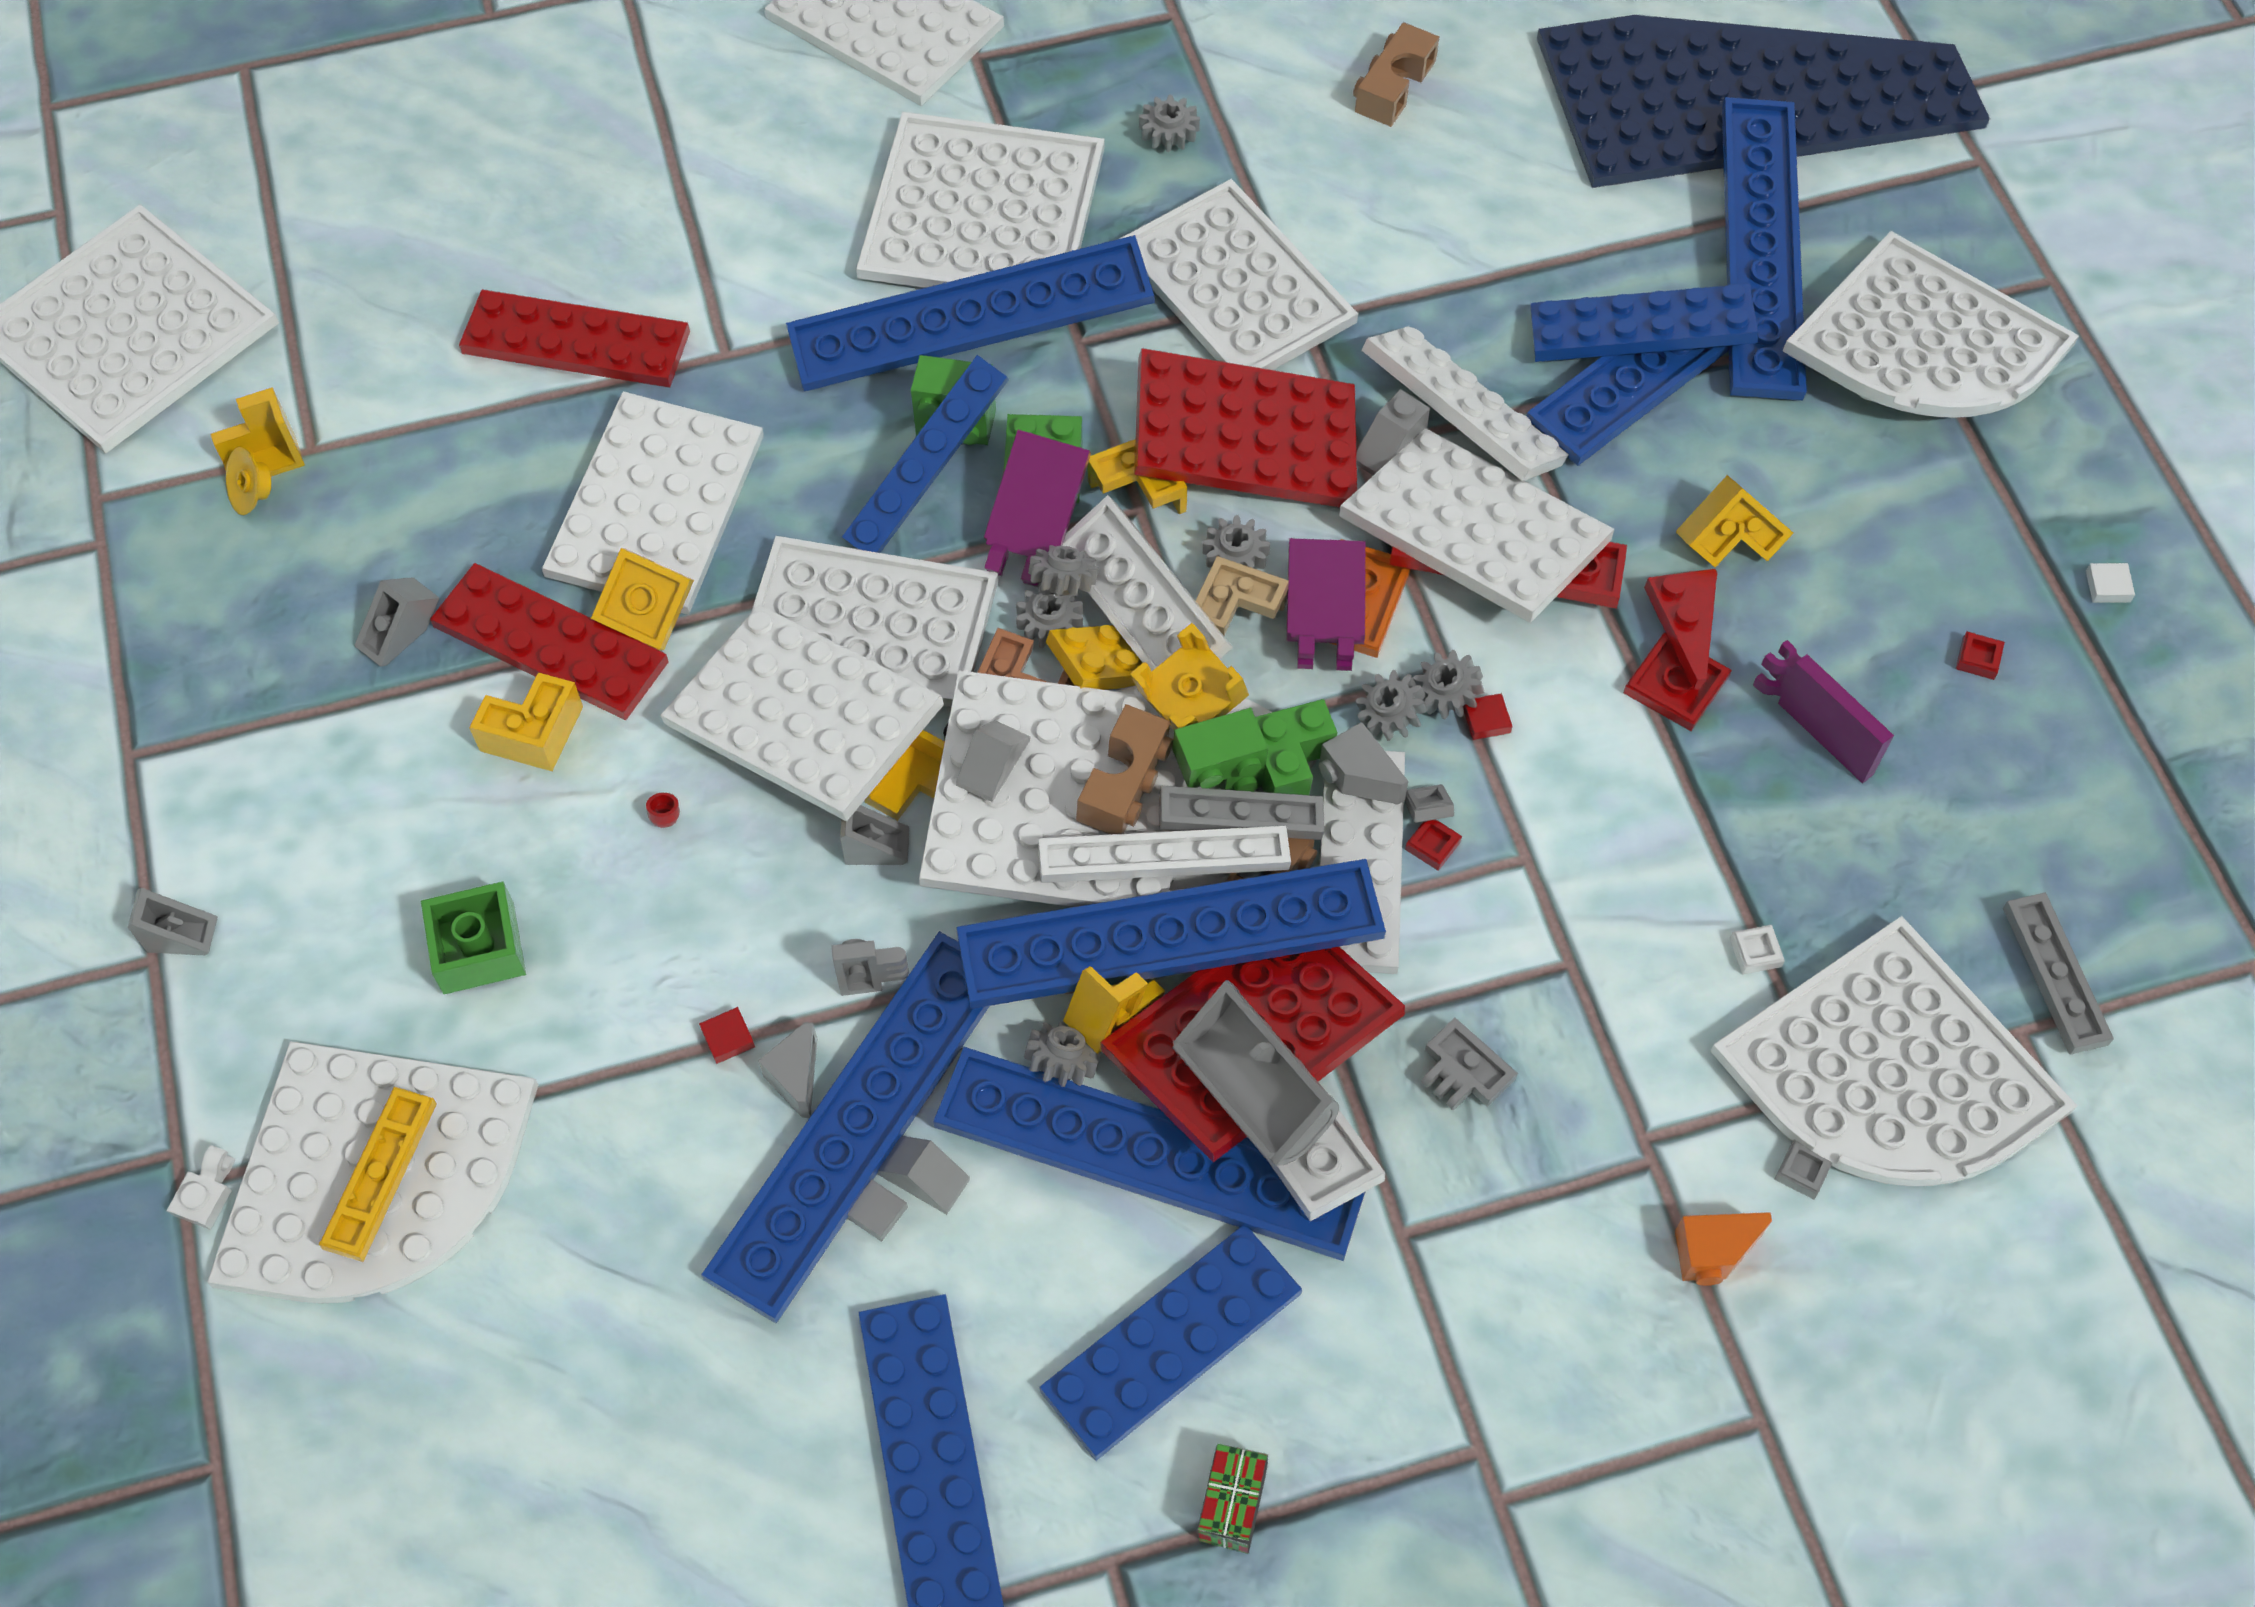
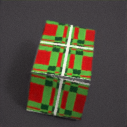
M1222 1444L1216 1446L1197 1528L1200 1542L1249 1554L1268 1467V1454Z

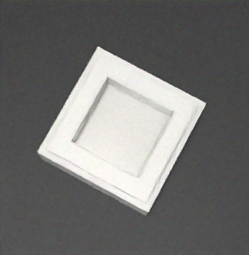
M2128 563L2089 564L2086 569V575L2093 603H2131L2135 592Z
M1772 925L1732 932L1730 941L1742 975L1783 966L1785 960Z

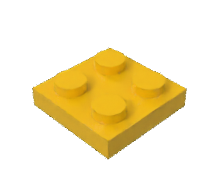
M621 548L591 619L658 650H664L694 580L628 549Z
M1114 625L1049 630L1046 644L1075 686H1079L1080 689L1087 687L1102 690L1135 686L1130 673L1140 666L1142 661Z

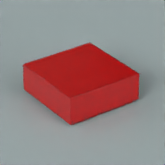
M1966 631L1962 639L1956 669L1994 680L1999 671L2005 642Z
M1502 693L1475 698L1476 708L1470 707L1467 704L1463 705L1464 714L1473 740L1511 733L1513 726Z
M1436 819L1423 821L1406 843L1405 850L1439 871L1461 843L1462 836Z
M738 1007L699 1023L716 1064L755 1048L754 1041Z

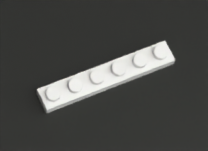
M1286 826L1039 838L1038 841L1041 883L1289 870L1291 865Z

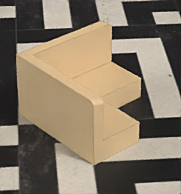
M1217 556L1198 594L1196 602L1223 636H1225L1238 607L1275 619L1278 610L1283 611L1286 606L1289 581Z

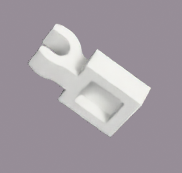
M211 1145L203 1157L200 1175L187 1172L167 1209L172 1216L211 1230L232 1191L222 1184L235 1162L233 1157L227 1155L228 1152L226 1150Z

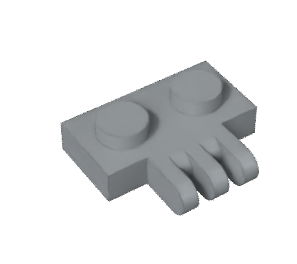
M850 939L842 944L832 945L833 964L841 996L882 991V982L903 980L909 975L906 952L901 947L876 949L874 940L865 941L862 939Z
M1454 1018L1426 1044L1425 1051L1438 1063L1422 1078L1421 1082L1428 1088L1440 1077L1443 1082L1434 1091V1094L1440 1099L1451 1089L1455 1090L1456 1093L1446 1103L1452 1110H1455L1471 1093L1488 1107L1516 1080L1518 1073L1457 1018Z

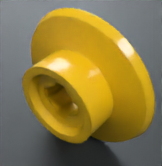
M242 447L235 448L232 451L226 467L228 498L233 509L238 514L246 515L255 508L258 500L267 499L271 491L269 468L263 462H256L253 455Z

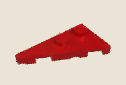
M1716 569L1649 577L1644 586L1693 690L1701 689L1702 684L1707 679L1717 581Z

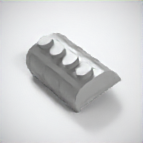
M1225 980L1173 1042L1175 1052L1266 1159H1271L1276 1166L1289 1164L1304 1155L1337 1117L1339 1104L1326 1092L1305 1068V1065L1276 1035L1271 1026L1261 1018L1240 994L1235 985L1228 980Z

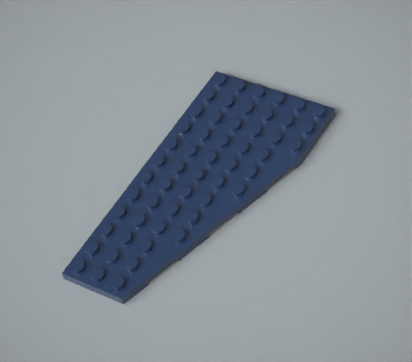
M1629 15L1540 28L1537 34L1538 44L1592 188L1724 168L1722 105L1725 97L1794 102L1797 157L1984 129L1990 120L1955 44L1644 15Z

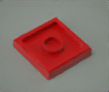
M1664 632L1629 680L1623 693L1692 732L1728 680L1732 670L1709 657L1707 679L1702 684L1701 689L1693 690L1668 636Z

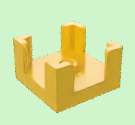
M1193 623L1177 635L1181 648L1153 671L1150 670L1146 662H1143L1130 673L1137 690L1162 718L1171 721L1170 727L1173 730L1226 715L1249 696L1243 678L1232 666L1227 668L1209 648L1205 636Z

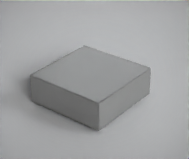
M1442 784L1406 791L1405 804L1415 823L1454 816V804Z
M1794 1139L1774 1180L1815 1199L1832 1165V1159L1815 1150L1808 1149Z
M872 1179L848 1212L847 1219L882 1242L908 1206L907 1202Z

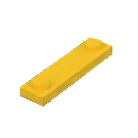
M393 1087L319 1243L323 1250L364 1262L437 1105L434 1098Z

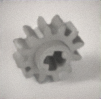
M1169 95L1166 101H1161L1160 98L1155 97L1154 107L1144 104L1143 114L1139 115V129L1142 130V140L1152 139V148L1155 149L1162 144L1167 152H1170L1174 145H1177L1182 150L1185 149V140L1195 142L1196 132L1200 130V117L1197 116V107L1190 106L1186 108V98H1182L1177 102L1174 101L1172 95Z
M1235 515L1233 524L1229 525L1227 521L1220 518L1218 530L1208 527L1207 539L1203 541L1202 554L1206 555V566L1212 567L1216 557L1219 556L1251 568L1255 566L1264 569L1266 566V556H1269L1270 542L1266 541V529L1254 531L1255 520L1251 519L1246 525H1243L1238 515Z
M1050 545L1049 552L1037 549L1036 556H1031L1028 573L1031 574L1030 581L1032 583H1042L1041 590L1043 591L1048 590L1059 596L1071 594L1077 596L1078 589L1090 592L1091 585H1096L1098 567L1095 566L1096 559H1085V551H1078L1070 546L1055 547Z
M1039 583V593L1034 594L1030 590H1025V602L1016 603L1018 615L1016 617V624L1018 630H1024L1025 638L1031 640L1035 637L1039 638V647L1043 649L1046 646L1049 630L1083 627L1082 601H1075V596L1072 594L1059 596L1047 590L1043 591L1041 590L1042 583Z
M1452 650L1449 653V658L1443 660L1441 654L1436 652L1433 665H1430L1428 662L1420 663L1424 675H1415L1413 679L1416 685H1421L1426 695L1422 700L1428 709L1427 714L1435 712L1438 708L1442 719L1448 717L1449 710H1455L1456 714L1462 717L1464 714L1463 705L1467 704L1470 707H1477L1474 694L1484 693V688L1480 681L1483 675L1480 666H1474L1470 655L1464 656L1459 661L1456 651Z
M1396 670L1390 673L1389 680L1384 681L1380 674H1376L1375 681L1377 685L1374 687L1368 684L1362 685L1367 697L1356 699V704L1361 710L1357 716L1360 722L1367 726L1373 737L1377 736L1382 730L1387 741H1390L1394 736V731L1398 730L1406 738L1408 737L1406 726L1409 724L1415 727L1421 726L1416 714L1427 712L1428 709L1422 700L1426 695L1421 685H1416L1410 674L1403 677L1402 681Z
M1063 1021L1055 1028L1045 1022L1042 1025L1041 1031L1032 1029L1024 1058L1031 1061L1030 1071L1038 1072L1041 1070L1044 1072L1043 1081L1045 1082L1055 1077L1058 1078L1061 1087H1065L1067 1080L1071 1079L1074 1083L1081 1086L1084 1077H1094L1101 1052L1097 1054L1085 1043V1038L1079 1031L1067 1027Z

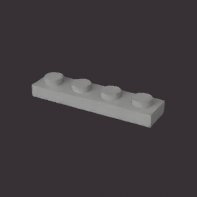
M1162 785L1159 792V829L1191 831L1286 826L1288 838L1321 840L1325 832L1323 796Z
M2046 892L2007 901L2003 910L2069 1055L2108 1046L2114 1040L2112 1033Z

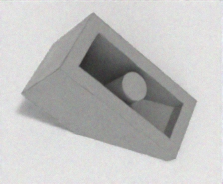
M1400 389L1377 413L1356 452L1357 466L1371 475L1376 474L1425 428L1427 429L1430 407Z
M413 577L381 580L354 646L380 667L387 666L427 630L439 597Z
M1362 722L1322 744L1319 762L1320 772L1324 779L1330 784L1334 783L1342 794L1393 804H1400L1405 801L1408 780Z

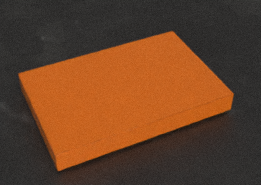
M1366 547L1364 644H1354V651L1378 658L1411 569L1389 565L1391 554Z

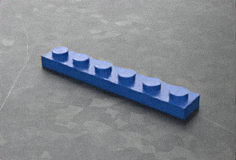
M977 355L843 534L842 538L859 550L881 553L1009 381L1008 377Z

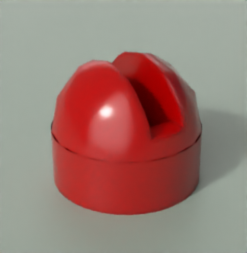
M657 793L647 800V815L654 826L667 828L677 822L680 809L678 799L673 794Z

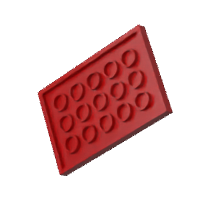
M1141 348L1138 357L1134 475L1171 481H1184L1190 484L1340 508L1357 491L1355 384Z
M1334 947L1198 970L1102 1040L1100 1044L1101 1051L1212 1162H1215L1247 1136L1175 1052L1173 1042L1225 980L1235 985L1240 994L1261 1018L1271 1026L1276 1035L1299 1058L1317 1081H1320L1405 1015V1005L1342 948Z

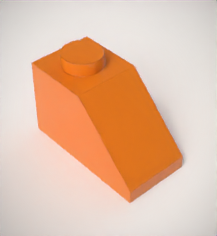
M1771 1212L1683 1216L1675 1229L1682 1281L1696 1280L1698 1285L1711 1286L1723 1282V1279H1727L1772 1222Z

